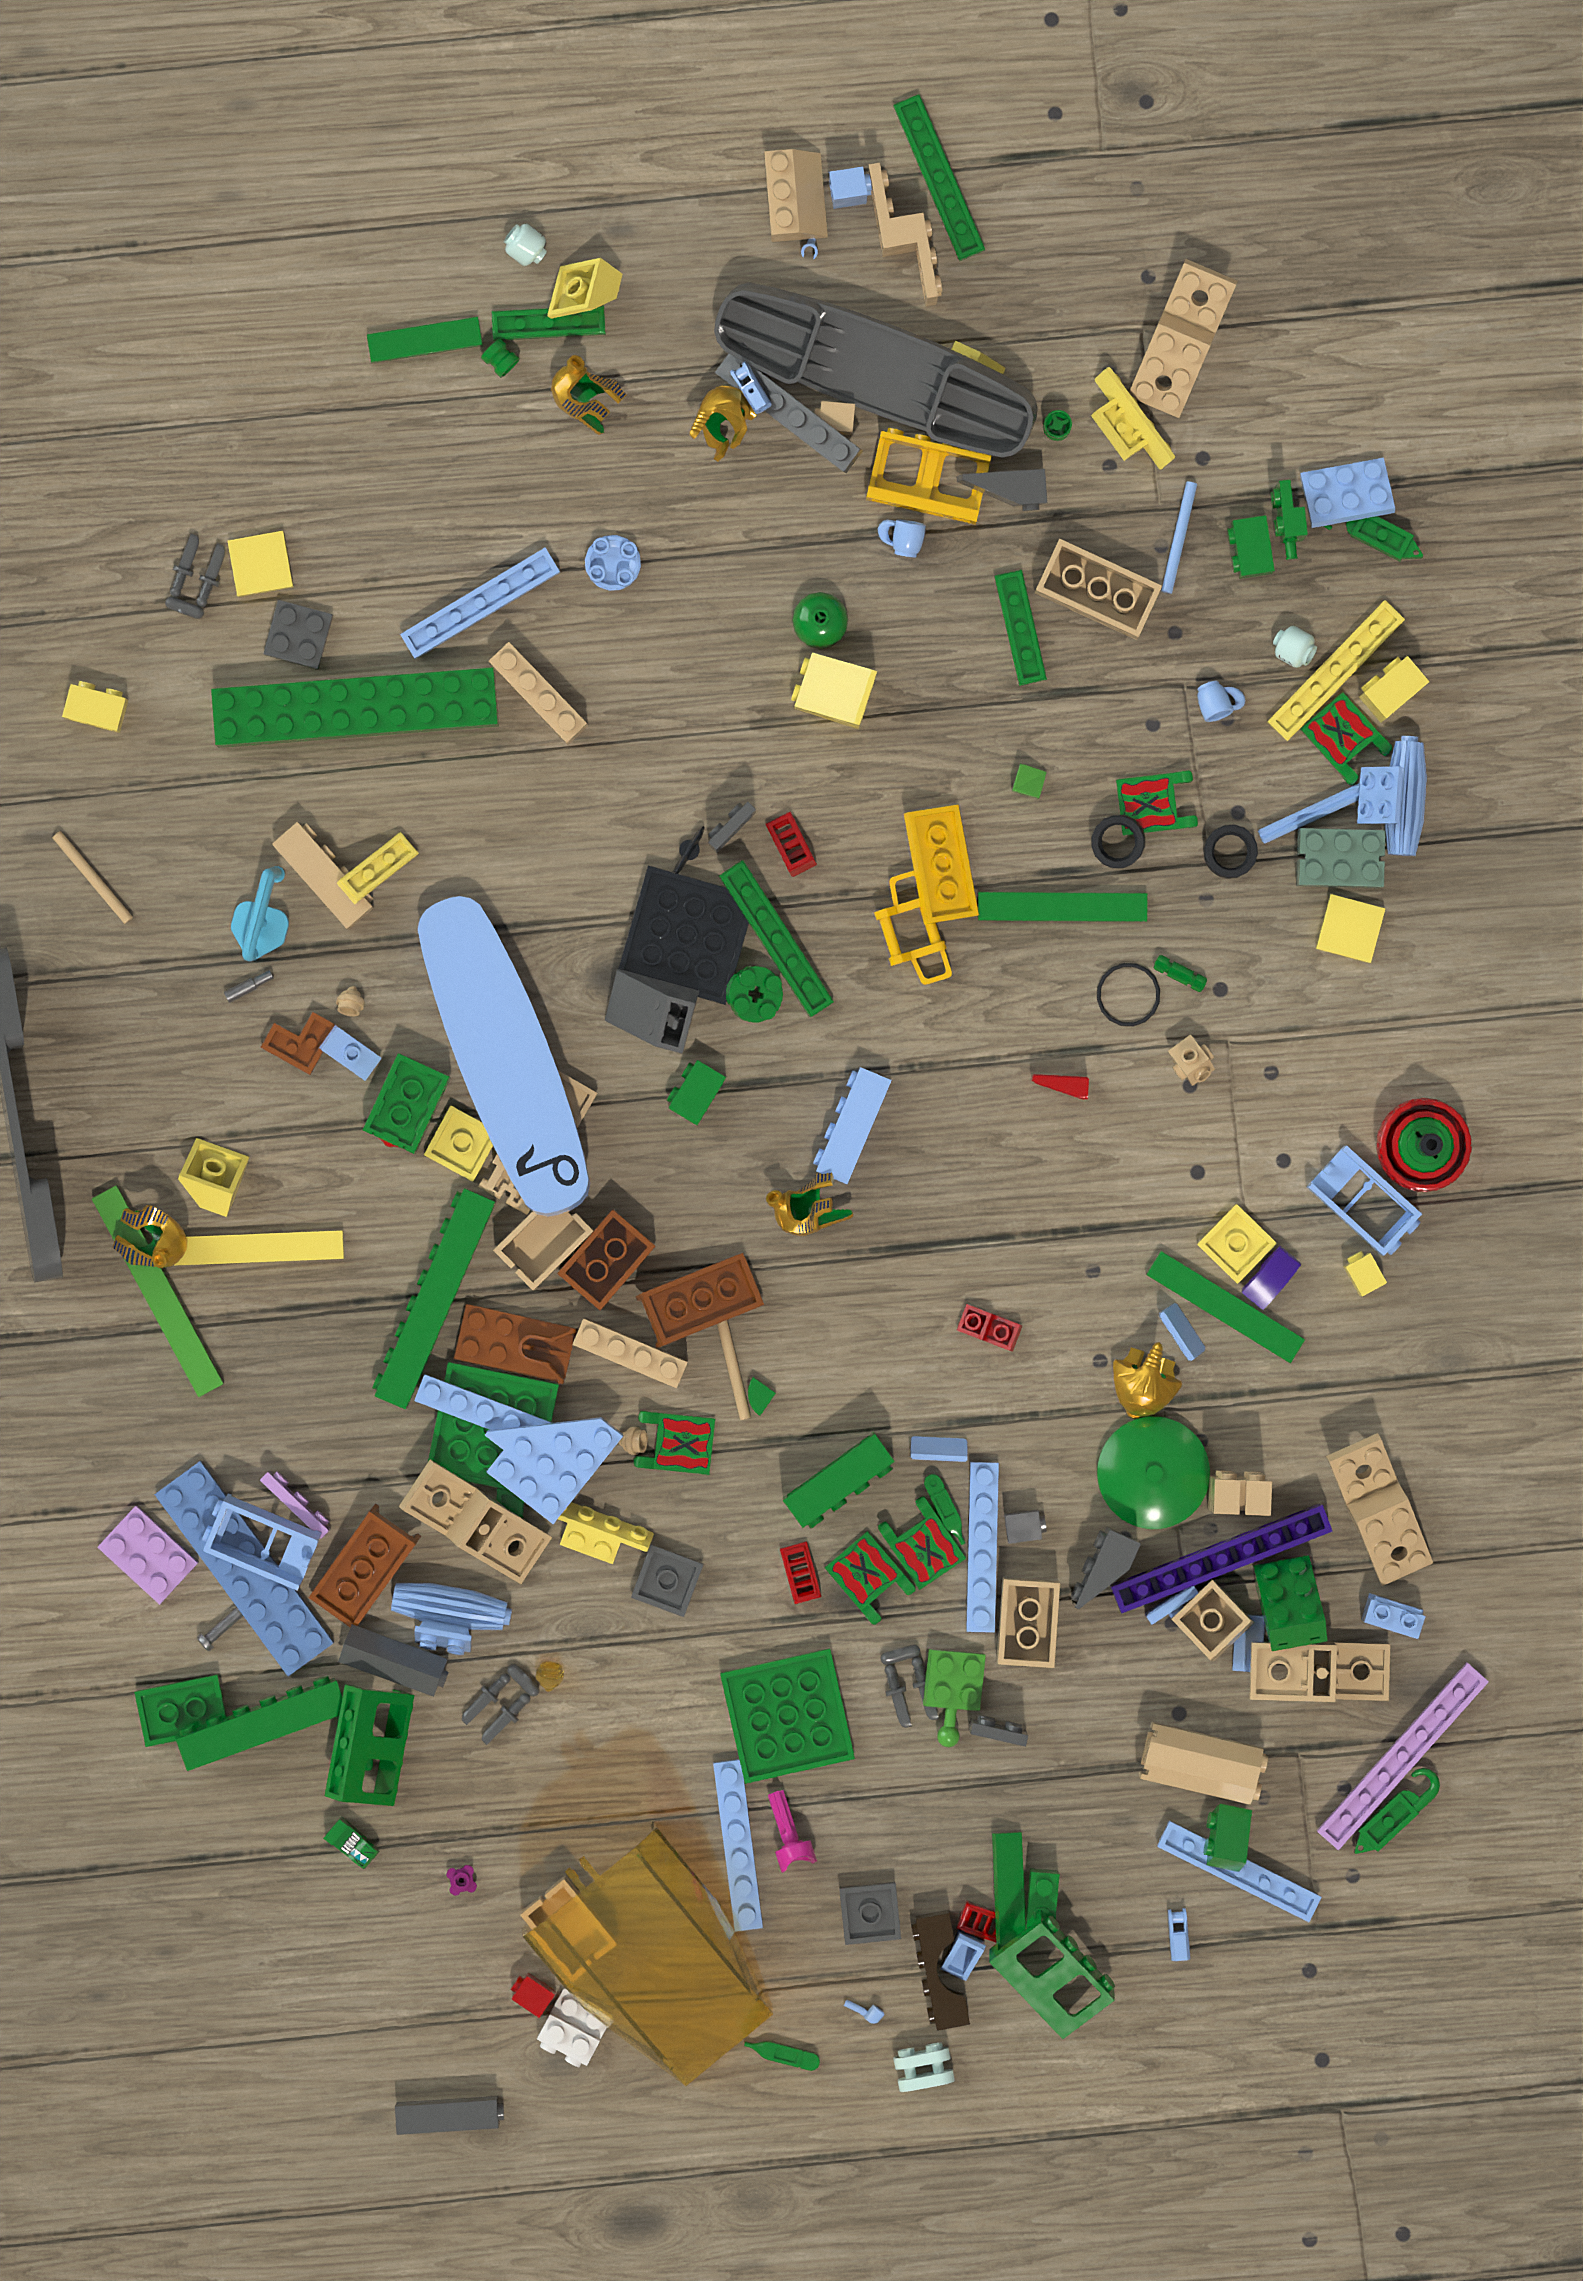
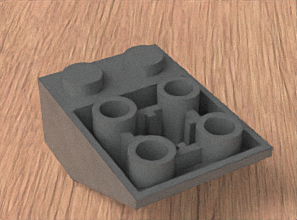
M617 969L605 1021L655 1047L682 1054L687 1042L699 990Z
M1106 1527L1105 1532L1100 1530L1093 1544L1097 1548L1093 1558L1087 1557L1082 1568V1572L1085 1574L1082 1583L1076 1582L1070 1597L1074 1600L1072 1603L1074 1607L1080 1609L1130 1570L1141 1543L1109 1527Z

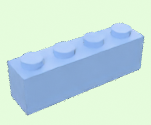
M861 1067L858 1072L852 1071L846 1085L851 1088L847 1098L841 1097L835 1111L840 1116L836 1124L830 1123L824 1137L829 1140L825 1150L819 1148L813 1164L818 1166L816 1172L821 1174L832 1172L835 1180L848 1184L892 1080Z

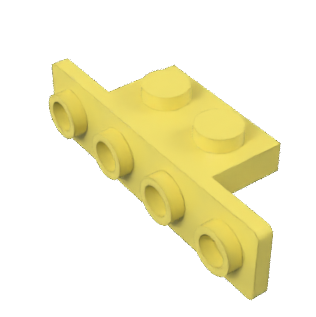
M1110 367L1102 371L1095 378V382L1110 402L1091 415L1124 461L1144 448L1160 470L1175 459L1171 447L1162 439L1155 429L1153 422L1140 409L1136 399L1126 390L1120 377Z
M572 1502L558 1518V1520L567 1522L560 1545L613 1564L620 1543L647 1552L654 1535L653 1532L646 1530L644 1527L634 1526L621 1521L617 1517L607 1516L594 1511L590 1507L580 1506Z

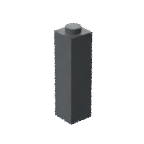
M351 1625L338 1661L339 1663L433 1697L438 1686L444 1687L449 1673L444 1670L447 1662L446 1658L355 1625Z
M498 2096L396 2102V2134L499 2128L500 2120H504V2104L498 2103Z

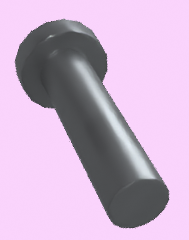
M235 1608L206 1635L200 1633L197 1636V1640L207 1651L214 1648L212 1643L242 1618V1613Z

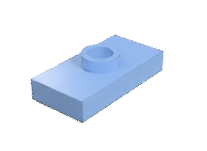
M336 1025L319 1047L364 1081H366L381 1060L380 1056Z
M1194 1586L1176 1592L1147 1611L1145 1616L1152 1625L1168 1614L1172 1618L1184 1608L1183 1604L1198 1594V1591Z

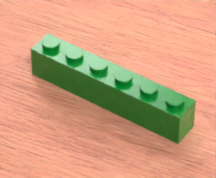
M329 1676L320 1677L312 1681L313 1686L304 1689L302 1685L286 1690L287 1695L277 1699L275 1695L268 1696L259 1700L260 1705L250 1709L248 1705L238 1707L232 1710L233 1715L222 1718V1715L211 1717L205 1720L206 1725L196 1728L195 1725H189L180 1729V1734L174 1737L186 1770H193L339 1716L343 1697L335 1677L329 1679Z

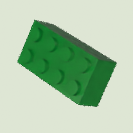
M873 1432L784 1496L783 1502L802 1528L808 1525L811 1529L824 1520L822 1514L831 1508L835 1512L847 1503L845 1497L854 1492L858 1495L870 1486L868 1481L877 1475L880 1479L892 1471L893 1467L891 1464L895 1461L875 1432Z

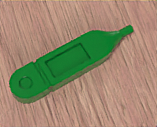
M929 1474L924 1480L925 1488L946 1529L958 1538L961 1545H964L965 1541L962 1537L960 1516L946 1488H944L945 1486L941 1478L936 1474Z
M745 2041L744 2044L745 2047L752 2048L761 2057L770 2061L797 2068L800 2067L808 2071L816 2070L820 2065L819 2056L811 2051H804L800 2048L773 2041L758 2043Z

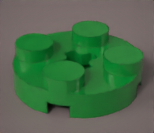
M747 966L743 968V970H740L731 977L726 988V1000L734 1014L739 1019L752 1023L772 1019L779 1010L783 999L781 979L769 969L760 966ZM755 986H757L761 996L756 999V1002H752V997L748 996L749 990L753 991Z

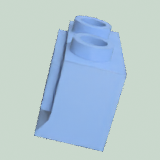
M1369 1593L1361 1620L1377 1627L1419 1639L1425 1616L1422 1609Z

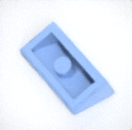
M1173 1303L1159 1312L1160 1319L1187 1360L1192 1361L1205 1351L1204 1344L1178 1304Z
M913 1436L911 1438L910 1457L917 1460L966 1462L967 1440L962 1438Z
M1248 1615L1255 1623L1234 1642L1233 1671L1250 1672L1251 1642H1264L1265 1623L1263 1615Z

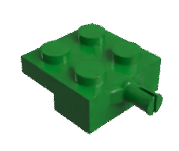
M1282 480L1277 483L1273 492L1270 493L1272 509L1277 508L1278 515L1276 520L1273 521L1275 537L1280 536V543H1285L1286 560L1298 559L1296 542L1303 541L1308 535L1305 507L1293 508L1291 480Z

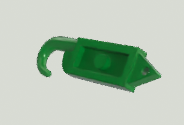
M1378 516L1348 521L1346 524L1347 532L1352 538L1399 562L1402 559L1423 558L1421 550L1414 541L1413 534ZM1332 525L1323 526L1328 530L1332 529Z
M1420 1768L1412 1772L1411 1776L1413 1778L1419 1775L1427 1776L1430 1780V1787L1420 1797L1409 1790H1402L1391 1798L1358 1829L1360 1833L1354 1849L1355 1854L1372 1850L1380 1851L1436 1797L1440 1789V1781L1435 1772L1427 1768ZM1360 1845L1363 1846L1362 1850H1358Z

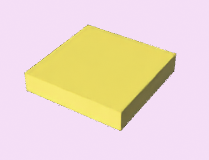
M283 531L228 540L238 597L294 587Z
M1330 894L1316 949L1371 963L1385 908Z
M450 1106L424 1155L474 1182L493 1148V1144L482 1122Z
M1237 1204L1197 1243L1237 1284L1277 1244Z

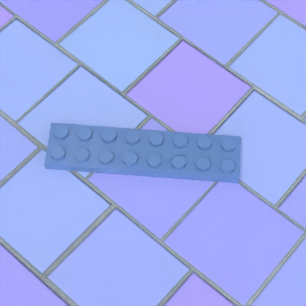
M199 1461L154 1494L287 1676H290L334 1643L295 1589L203 1551L206 1542L202 1541L207 1526H213L217 1518L212 1516L218 1500L224 1501L227 1495L202 1461ZM233 1511L221 1542L261 1558V1552L265 1547L241 1514ZM271 1555L265 1559L277 1565Z

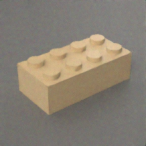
M1059 539L1035 594L1137 640L1162 585Z

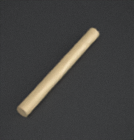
M61 831L52 837L53 840L124 924L128 923L133 918L129 911Z
M726 1320L718 1323L717 1327L739 1418L744 1420L751 1418L728 1321Z

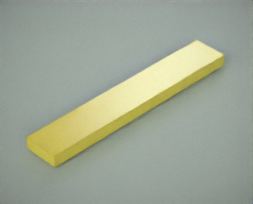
M1384 600L1267 723L1288 741L1405 619Z
M343 1230L187 1237V1250L174 1266L344 1259Z

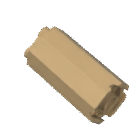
M1151 1722L1150 1727L1155 1731L1154 1733L1148 1732L1141 1760V1765H1144L1146 1770L1145 1772H1139L1140 1779L1250 1805L1252 1800H1259L1262 1784H1259L1258 1781L1260 1772L1265 1773L1268 1756L1263 1753L1264 1749L1262 1747Z

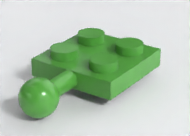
M929 1649L923 1705L946 1708L944 1726L937 1733V1739L944 1747H953L959 1741L960 1734L955 1727L957 1709L980 1711L985 1654Z

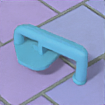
M279 866L265 869L262 872L255 902H242L236 907L231 931L242 949L244 960L249 962L283 945L289 927L287 915L279 909L268 906L274 882H281L285 877L283 868Z

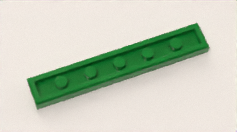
M915 95L894 104L893 108L958 261L960 262L985 251V247L920 95Z
M741 860L718 875L807 1015L811 1018L834 1003L745 862Z
M978 892V921L1147 922L1148 893Z
M1162 1251L1159 1252L1146 1274L1290 1364L1305 1341L1304 1338Z

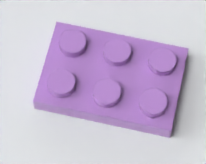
M137 1505L97 1547L159 1605L199 1563Z

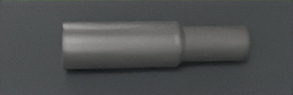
M270 970L255 978H250L230 988L224 994L228 1002L231 1003L274 978Z

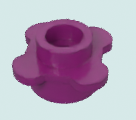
M465 1865L463 1868H450L447 1871L446 1876L450 1879L451 1884L449 1891L452 1895L457 1896L460 1892L465 1891L472 1893L476 1890L477 1884L473 1880L472 1874L474 1869L472 1866ZM459 1878H464V1882L460 1883Z

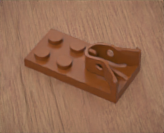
M743 1253L635 1296L637 1301L643 1303L657 1337L656 1348L764 1305Z
M466 1304L454 1359L564 1384L577 1328Z
M375 1503L308 1598L350 1628L351 1625L358 1626L421 1538V1535L415 1534L410 1536L379 1514V1505Z

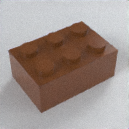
M612 1209L557 1274L596 1308L602 1310L656 1245Z

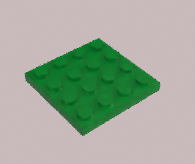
M448 1362L445 1382L552 1422L559 1384ZM438 1410L428 1462L429 1460L434 1461L467 1482L507 1489L487 1473L489 1467L503 1451L502 1448L485 1436L489 1429Z
M830 1648L720 1673L745 1784L855 1759Z

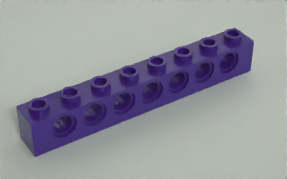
M1319 1503L1110 1585V1588L1122 1614L1333 1532L1323 1505Z

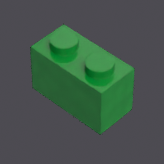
M1267 516L1233 520L1231 528H1227L1229 545L1234 544L1235 556H1231L1233 573L1238 572L1239 579L1273 574L1275 569Z
M699 1060L695 1064L689 1062L681 1075L685 1079L681 1088L679 1089L675 1086L666 1100L671 1103L668 1109L697 1126L726 1080L725 1076Z
M1219 1804L1213 1812H1209L1207 1828L1210 1829V1835L1205 1841L1203 1851L1204 1855H1207V1866L1237 1872L1244 1867L1247 1862L1252 1810Z
M1030 1868L1025 1920L1026 1928L1037 1921V1912L1040 1910L1048 1917L1052 1916L1056 1920L1060 1876L1058 1870Z

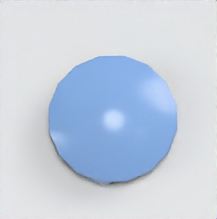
M618 535L597 538L589 547L585 557V569L590 580L598 587L608 591L621 590L630 586L637 578L641 568L640 555L636 545Z

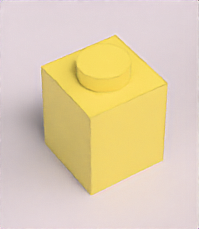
M1360 1251L1347 1258L1349 1264L1343 1267L1359 1296L1363 1297L1387 1283L1371 1253L1364 1255Z

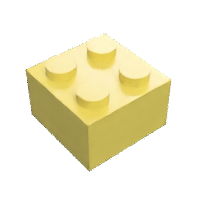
M1408 656L1403 660L1397 657L1383 669L1386 675L1381 679L1376 675L1361 687L1364 693L1359 698L1380 723L1429 683L1428 679Z

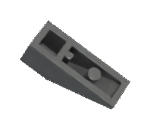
M1045 469L971 473L956 476L958 483L1013 507L1022 506L1023 511L1039 510V505L1048 503Z

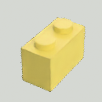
M79 681L78 686L70 685L62 715L63 718L120 733L129 701L122 697L123 692L106 688L105 693L96 691V685Z

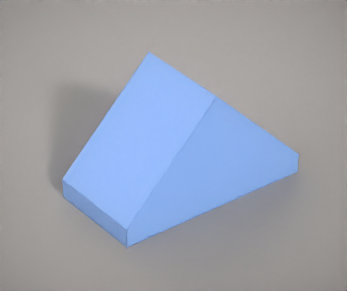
M958 1930L954 1942L941 1966V1970L966 1981L985 1950V1941L967 1932Z

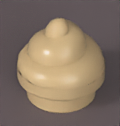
M355 986L349 987L337 997V1010L346 1016H358L360 1011L364 1009L365 1001Z
M630 1427L627 1431L623 1432V1437L618 1443L631 1455L644 1453L648 1444L647 1433L639 1427Z

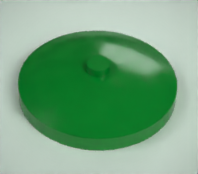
M1146 1416L1123 1424L1110 1435L1099 1455L1097 1481L1104 1501L1119 1518L1136 1527L1163 1529L1186 1520L1201 1505L1209 1486L1210 1465L1204 1446L1190 1429L1166 1417Z

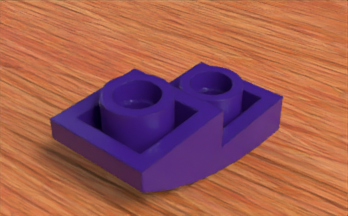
M1279 1246L1261 1265V1270L1242 1288V1293L1264 1310L1301 1266V1262Z

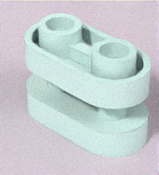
M942 2042L926 2045V2050L916 2052L914 2048L899 2050L898 2056L893 2057L895 2069H904L905 2077L897 2080L899 2091L908 2092L954 2082L953 2069H944L943 2061L951 2059L949 2047H943ZM932 2064V2072L916 2074L915 2067Z

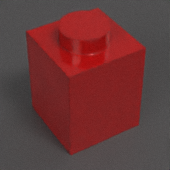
M529 1972L525 1978L519 1976L510 1989L514 1992L511 2000L538 2018L541 2017L556 1994L554 1989Z

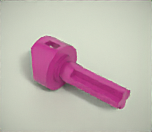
M784 1790L768 1794L781 1839L784 1843V1846L781 1847L782 1849L775 1852L781 1873H784L788 1865L794 1861L803 1860L812 1864L816 1863L817 1858L811 1840L799 1841Z

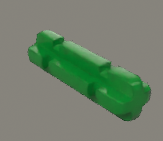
M1163 955L1158 956L1153 967L1156 971L1162 974L1166 972L1168 977L1186 986L1188 984L1191 985V989L1197 992H1201L1207 983L1206 977L1200 974H1193L1194 971L1175 961L1173 963L1169 962L1170 959Z

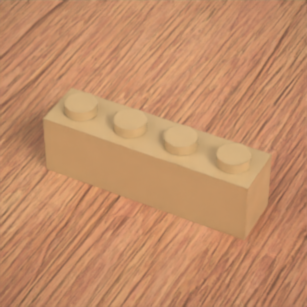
M510 642L489 660L490 665L567 745L588 727V724Z
M296 822L272 845L345 928L351 929L374 908L370 904L373 898L368 894L358 903L354 904L337 884L343 876L349 873V870L345 866L339 869L332 861L336 858L334 853L326 845L320 847L314 839L318 835L307 823L301 826L300 823Z
M583 1318L572 1344L674 1388L678 1387L688 1361L586 1318Z

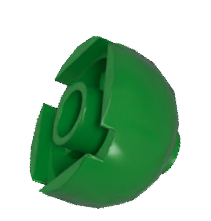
M817 592L809 594L799 601L794 609L792 623L795 634L803 643L812 648L824 649L832 647L842 639L847 631L849 619L847 610L840 599L829 593Z

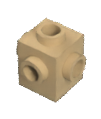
M1191 1035L1168 1051L1173 1062L1176 1064L1172 1068L1181 1080L1186 1078L1192 1086L1197 1082L1205 1081L1211 1075V1072L1215 1070L1210 1061L1214 1058L1205 1044L1199 1046Z

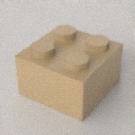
M1213 1580L1172 1618L1175 1624L1213 1662L1255 1623Z

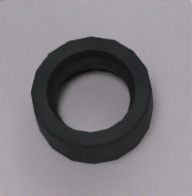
M1112 815L1104 818L1095 827L1092 834L1091 847L1095 857L1103 865L1110 868L1123 869L1133 865L1141 857L1145 848V834L1141 825L1135 819L1126 815ZM1114 825H1123L1129 828L1135 837L1133 851L1123 858L1109 856L1102 846L1104 832Z
M1235 824L1224 825L1214 830L1206 839L1203 848L1204 860L1208 868L1217 876L1226 879L1238 878L1249 872L1258 856L1257 843L1253 835L1244 827ZM1226 835H1234L1241 838L1247 847L1245 861L1236 868L1221 866L1214 856V848L1217 841Z

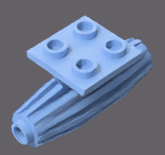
M1401 736V741H1395L1389 767H1361L1357 824H1385L1387 854L1416 856L1424 823L1427 782L1424 743L1418 742V737Z
M396 1583L391 1611L422 1621L420 1626H415L414 1631L415 1643H419V1647L427 1650H436V1647L447 1648V1652L456 1655H464V1652L471 1653L472 1636L469 1634V1630H503L504 1625L509 1626L512 1609L507 1608L508 1602L477 1591L433 1583Z

